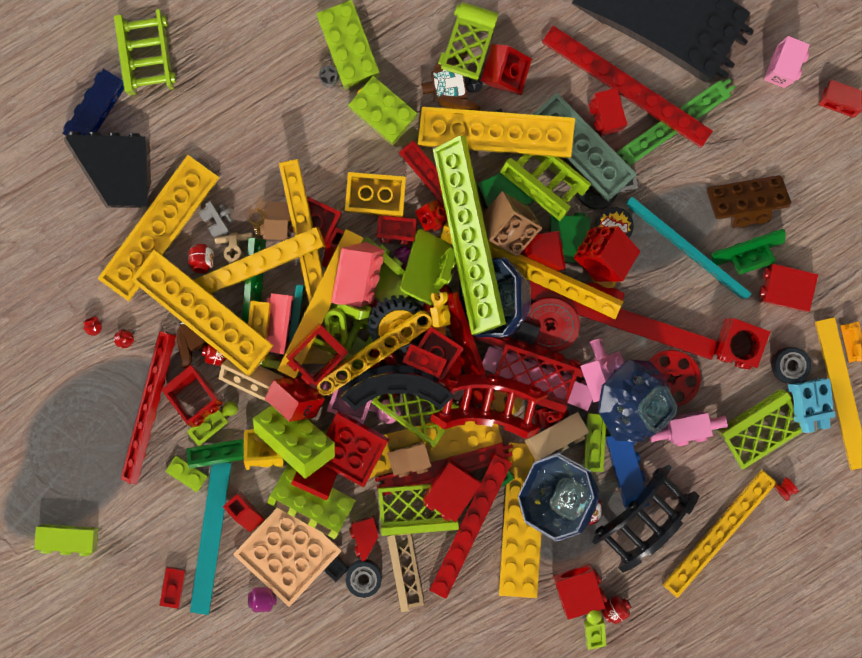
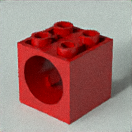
M619 226L594 227L587 232V236L578 247L574 259L596 282H623L638 257L640 250Z
M726 318L717 339L718 344L714 355L717 356V360L731 364L735 362V367L744 370L758 368L771 331L735 318ZM742 331L750 340V349L746 355L741 356L739 359L734 356L730 348V342L733 336Z
M589 564L553 575L563 611L568 620L589 614L592 610L599 611L605 609L604 602H607L601 586H598L601 583L599 574Z

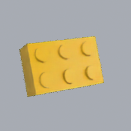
M348 172L345 212L403 217L406 177Z

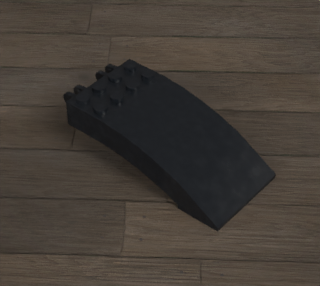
M573 0L571 3L602 24H606L653 49L703 82L712 80L715 74L727 79L729 74L721 69L720 65L723 64L728 68L734 67L735 63L726 57L734 41L745 46L748 43V40L739 34L740 30L747 35H752L754 32L752 28L745 24L751 12L733 0Z

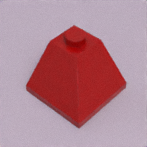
M559 231L537 234L520 253L558 272L566 269Z

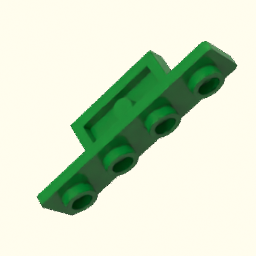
M784 229L772 231L769 234L754 237L751 240L737 243L731 247L719 249L712 253V262L719 266L731 261L739 275L775 263V257L770 248L785 243L786 231Z

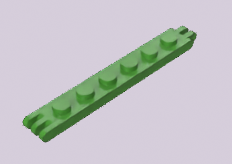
M729 78L723 82L721 79L679 109L697 120L732 96L731 91L736 86L732 85L730 88H727L726 85L732 82V80ZM660 121L616 153L621 155L628 166H631L676 135L677 132Z

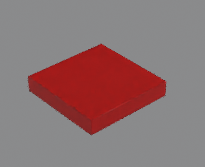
M323 465L305 479L296 471L291 485L327 501L338 473Z

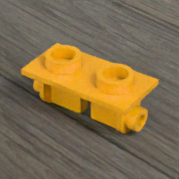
M859 321L841 325L840 328L848 363L862 361V332Z

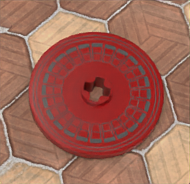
M544 297L534 301L530 305L529 313L525 319L541 326L534 345H531L534 347L536 345L542 346L548 352H558L568 348L576 340L579 333L580 321L576 310L571 304L560 298ZM553 321L554 327L551 326L550 328H548V323H551Z

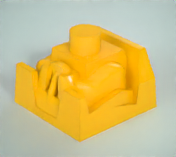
M254 429L244 430V464L246 470H249L250 466L271 467L275 465L276 467L284 468V459L256 435Z

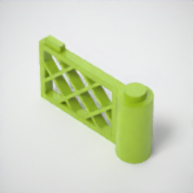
M462 2L461 5L457 4L454 14L457 16L446 53H441L438 64L441 65L443 70L478 80L499 13ZM459 25L467 27L469 32L461 35L458 30ZM482 31L488 33V36L483 40H479L476 33ZM472 35L476 43L468 46L464 38ZM461 41L464 48L456 51L453 43ZM479 46L482 54L475 57L471 49ZM467 51L471 59L463 62L459 54ZM453 57L459 63L455 66L446 64L447 60ZM474 62L477 67L476 73L468 71L466 65Z

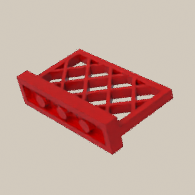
M505 343L495 375L499 377L500 371L509 367L513 375L509 379L518 381L517 377L527 373L531 381L528 384L530 386H535L536 383L545 379L550 389L544 392L548 393L551 391L553 396L548 394L547 398L536 402V404L565 413L579 368ZM508 349L516 351L519 359L509 363L506 358ZM529 356L534 357L537 365L527 369L523 359ZM521 361L525 371L515 375L510 365ZM547 362L552 363L556 371L545 375L541 365ZM539 367L544 377L533 381L529 371ZM566 368L573 370L572 378L563 381L560 371ZM558 373L562 383L551 387L547 378ZM564 385L567 391L565 398L556 397L553 390ZM497 390V391H500V392H503V393L508 394L507 391ZM516 394V396H515V397H518V398H521V399H524V400L529 401V399H527V398H525V397H523V396H520V395H517V394Z

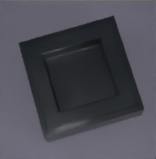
M525 320L521 323L516 338L534 345L541 326Z
M337 556L323 571L337 582L346 573L349 566Z

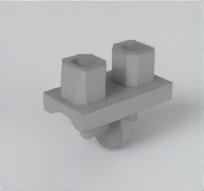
M211 201L206 203V207L199 212V215L204 222L212 218L215 219L216 224L208 228L212 236L217 237L222 234L227 235L231 233L223 219L225 218L228 223L232 222L230 214L234 212L233 209L229 208L226 210L222 204L218 207L221 211L219 213Z

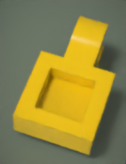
M447 292L440 293V299L438 293H432L431 299L434 307L430 308L433 328L451 325L448 305H445L448 300Z

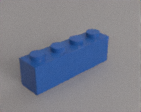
M609 434L606 435L605 441L624 509L626 510L628 504L636 500L645 489L643 482L646 481L644 471L640 470L638 463H641L639 453L635 452L633 447L636 442L615 441L612 435Z

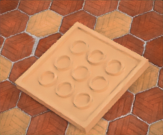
M276 508L233 555L290 607L338 556L342 549L326 534Z

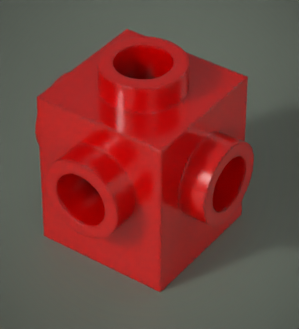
M439 199L427 203L415 211L425 232L431 229L435 232L443 228V223L448 221L446 211Z

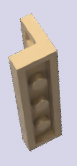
M411 534L387 535L401 612L409 611V608L423 606L424 601ZM407 535L408 543L405 548L397 544V536ZM404 552L411 556L412 559L408 567L400 561ZM408 571L415 575V581L412 585L404 581V576ZM411 590L418 594L419 601L408 603L407 596Z

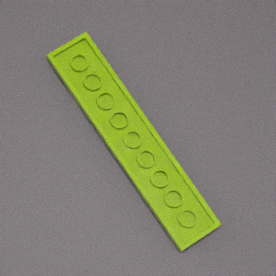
M460 135L433 149L471 334L477 335L502 326L506 322L466 136Z

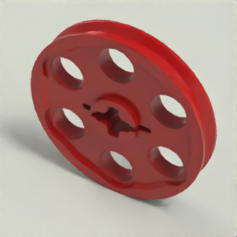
M665 350L655 354L648 360L664 374L666 379L669 378V374L678 376L674 379L673 384L669 381L667 382L671 389V398L675 407L683 406L695 397L700 387L701 375L698 365L689 355L677 350ZM662 356H668L670 361L667 366L659 364V359ZM682 358L688 360V367L686 369H680L678 366V362ZM689 376L695 378V384L692 387H688L685 384V380ZM657 386L648 394L649 398L655 403L657 398H655L654 392L658 389ZM676 391L683 393V399L679 402L673 399V394Z

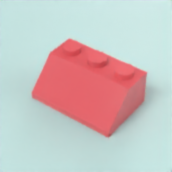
M368 242L343 247L341 249L331 302L355 307L373 304L376 298L377 283L380 279L379 274L383 263L384 250Z
M271 293V297H267V303H271L267 340L274 345L269 352L285 354L290 342L288 339L294 296Z

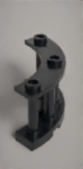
M398 364L368 369L340 387L344 391L341 398L354 411L366 402L377 398V396L388 393L414 394L429 401L441 410L454 397V394L438 383L439 379L413 366Z
M670 465L657 468L652 474V479L638 498L631 501L627 509L608 524L598 527L595 531L592 543L595 545L604 540L621 557L618 568L623 573L642 563L640 559L645 555L649 554L652 556L682 526V518L686 513L690 514L700 497L695 491L684 494L667 477L671 469ZM662 483L679 499L674 510L657 493ZM651 498L668 515V519L662 526H658L642 510ZM635 515L654 532L646 541H642L626 525ZM620 529L637 547L630 552H626L611 535Z

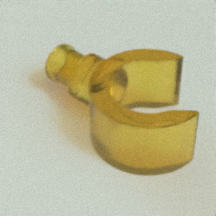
M255 208L261 214V220L255 223L251 219H247L253 225L255 236L261 235V224L264 223L266 218H264L262 210Z

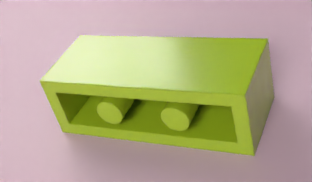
M40 524L36 526L34 550H41L40 553L43 554L59 551L61 555H71L74 552L79 553V556H91L92 553L97 551L99 528Z

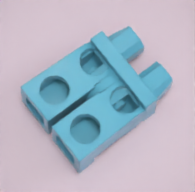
M817 378L788 384V390L792 392L794 401V421L800 423L802 432H815L814 421H817L818 429L831 428L830 418L835 417V411H832L833 400L830 379Z

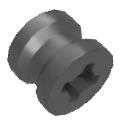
M323 66L319 71V79L324 86L333 87L337 84L339 76L333 66Z

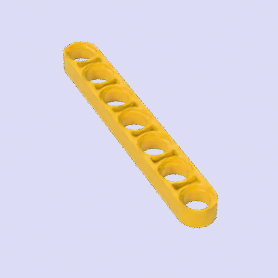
M426 311L417 312L333 368L317 384L318 392L322 395L333 393L429 329L432 324L430 314ZM421 316L427 317V324L419 325L417 323L418 318ZM404 327L412 329V333L409 336L401 334V330ZM393 338L396 343L394 346L388 347L385 345V340ZM371 349H377L380 352L375 358L370 357L368 353ZM355 360H361L364 364L361 368H354L352 363ZM344 370L348 375L344 379H339L336 376L337 372ZM328 381L331 383V388L324 390L320 387V384Z

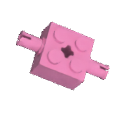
M601 338L589 342L595 355L594 360L581 365L593 402L600 400L602 385L624 363L620 351L606 354ZM617 406L618 412L624 410L622 406Z
M703 411L676 415L670 418L665 428L649 438L651 442L667 439V441L677 444V446L689 444L688 441L691 440L703 442L708 440L707 437L713 436L712 430L726 428L728 426L725 415L709 419V414Z

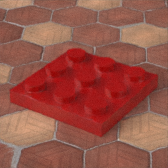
M338 411L326 433V436L335 443V457L324 466L364 488L389 438Z

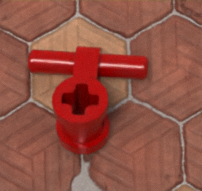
M547 407L534 409L533 413L535 425L539 426V429L551 427L550 423L560 422L569 415L567 410L565 413L556 410L548 411Z

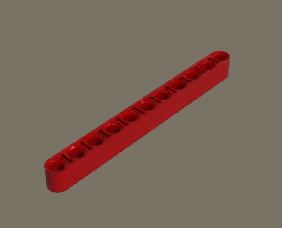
M530 281L529 295L531 300L536 301L544 297L560 298L571 304L579 316L706 359H713L718 341L621 308L616 319H613Z

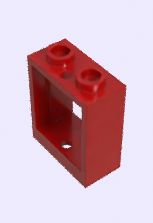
M318 324L286 358L289 360L287 364L294 371L298 369L303 374L301 378L308 385L312 383L316 386L349 352L321 324ZM319 334L337 353L312 376L294 357Z
M192 365L161 389L185 423L191 427L200 426L208 415L216 413L220 409L219 406L223 404L200 371ZM197 379L212 401L192 417L176 395Z

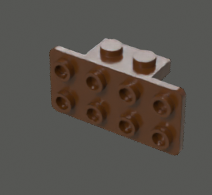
M780 175L707 188V195L715 218L731 217L732 228L770 222L773 210L791 206L789 194Z

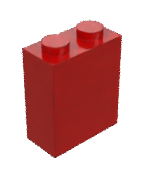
M776 264L768 265L763 273V278L765 279L764 286H761L759 291L760 302L801 312H810L818 274Z
M448 459L422 497L423 502H425L424 506L432 511L436 509L445 520L456 522L480 487L481 481Z

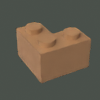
M268 202V206L264 207V218L267 219H264V224H261L260 229L263 239L268 242H283L290 239L292 222L288 204L286 202Z
M425 441L391 450L387 453L394 476H407L411 470L412 472L417 471V474L429 471L428 467H431V460Z

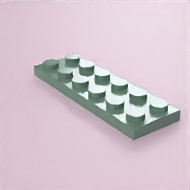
M557 92L533 114L576 119L572 158L566 159L608 202L637 175Z

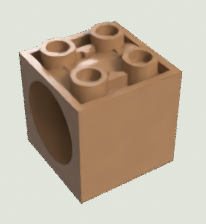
M503 191L483 213L484 225L489 241L517 257L542 229L529 206Z

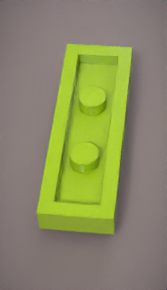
M587 413L586 428L589 433L585 435L584 467L592 472H603L606 425L600 414Z

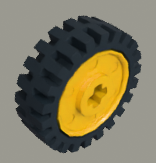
M393 295L390 300L386 297L383 303L379 301L377 307L374 306L372 308V313H370L368 320V329L373 342L417 312L423 311L420 305L415 300L412 301L410 297L405 299L403 295H399V298ZM425 316L418 318L417 323L419 325L427 324ZM404 327L401 330L403 336H409L412 333V329L409 327ZM426 331L394 351L395 354H400V350L406 353L410 344L418 346L420 339L422 340ZM393 338L385 340V345L388 347H392L396 343Z

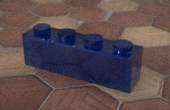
M104 68L102 71H99L94 78L93 86L86 90L84 100L74 109V116L65 123L62 134L69 135V132H81V135H89L90 132H98L124 91L123 80Z

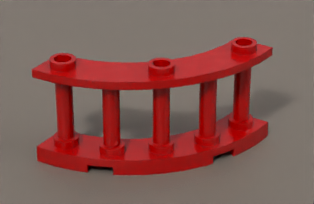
M495 374L451 375L438 381V383L446 387L453 394L464 389L462 403L459 408L451 409L452 398L441 411L431 415L430 421L441 428L448 429L465 425L468 421H475L476 425L492 427L494 423L505 426L504 430L515 433L525 439L538 434L540 427L532 422L536 402L548 397V394L542 391L541 388L512 379L498 377ZM473 388H486L481 408H468ZM494 389L508 392L503 412L490 410ZM516 394L529 399L524 419L512 414Z

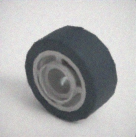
M787 347L779 350L773 356L771 367L777 379L793 384L805 380L809 375L811 361L808 354L802 349ZM792 360L795 366L790 371L788 369V362Z
M357 560L347 570L345 579L347 588L356 597H371L381 587V569L371 560ZM366 574L369 577V581L363 583L359 580V576Z

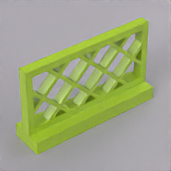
M388 393L390 400L388 405H383L378 401L380 396L371 401L372 404L433 447L436 446L446 430L443 428L439 430L440 426L435 423L434 425L425 426L423 416L441 410L423 398L420 399L417 395H415L416 400L407 401L406 395L402 394L403 402L394 403L392 394ZM420 402H428L431 406V411L423 413ZM452 402L451 409L459 408V406ZM417 403L419 413L410 415L408 404ZM404 405L406 415H397L395 406ZM419 416L422 427L416 428L412 425L410 418ZM435 427L437 436L432 440L427 436L426 429Z
M779 389L729 421L726 428L716 429L742 470L802 432L800 423H798L800 427L794 431L788 430L790 420H794V417H791L792 414L795 416L794 405L790 400L791 397L788 392ZM786 403L789 407L787 416L779 414L780 407ZM767 415L774 416L771 426L763 424L764 417ZM778 417L786 418L784 429L775 427ZM751 425L758 426L755 436L746 435L748 427ZM762 427L770 429L768 439L759 437ZM774 430L783 431L782 437L778 441L772 440ZM736 435L742 436L739 446L732 445L729 439ZM746 437L754 439L752 449L743 447ZM758 440L767 442L765 449L762 451L756 450ZM742 450L751 452L749 459L745 462H742L740 458Z
M431 484L378 488L382 536L459 530L458 519L456 522L453 520L449 522L442 517H436L438 514H441L436 509H434L435 514L431 518H426L421 514L426 506H423L419 511L411 506L417 497L423 501L422 496L419 494L424 489H428ZM406 490H410L415 494L409 503L401 497L402 493ZM382 492H391L396 497L388 504L383 500ZM398 498L406 504L400 513L392 507ZM409 507L416 515L412 519L407 520L402 514ZM389 509L397 515L393 521H385L384 514Z

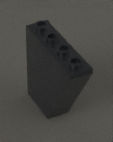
M69 132V135H65V144L106 208H146L148 206L146 137L140 136L139 133H129V136H121V133H109V136H102L100 132H90L89 135H81V132Z

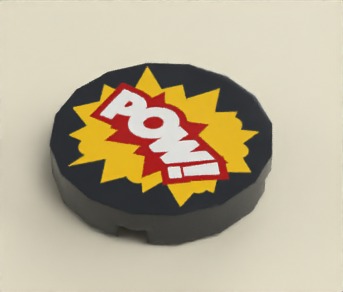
M611 207L602 211L595 223V227L619 226L629 238L634 229L631 215L619 207Z

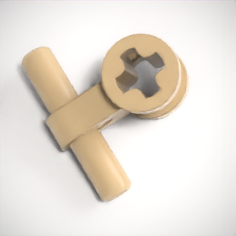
M238 232L229 233V235L215 237V243H229V246L224 250V257L231 264L245 258L239 247V242L248 241L249 238H254L253 233L238 234Z

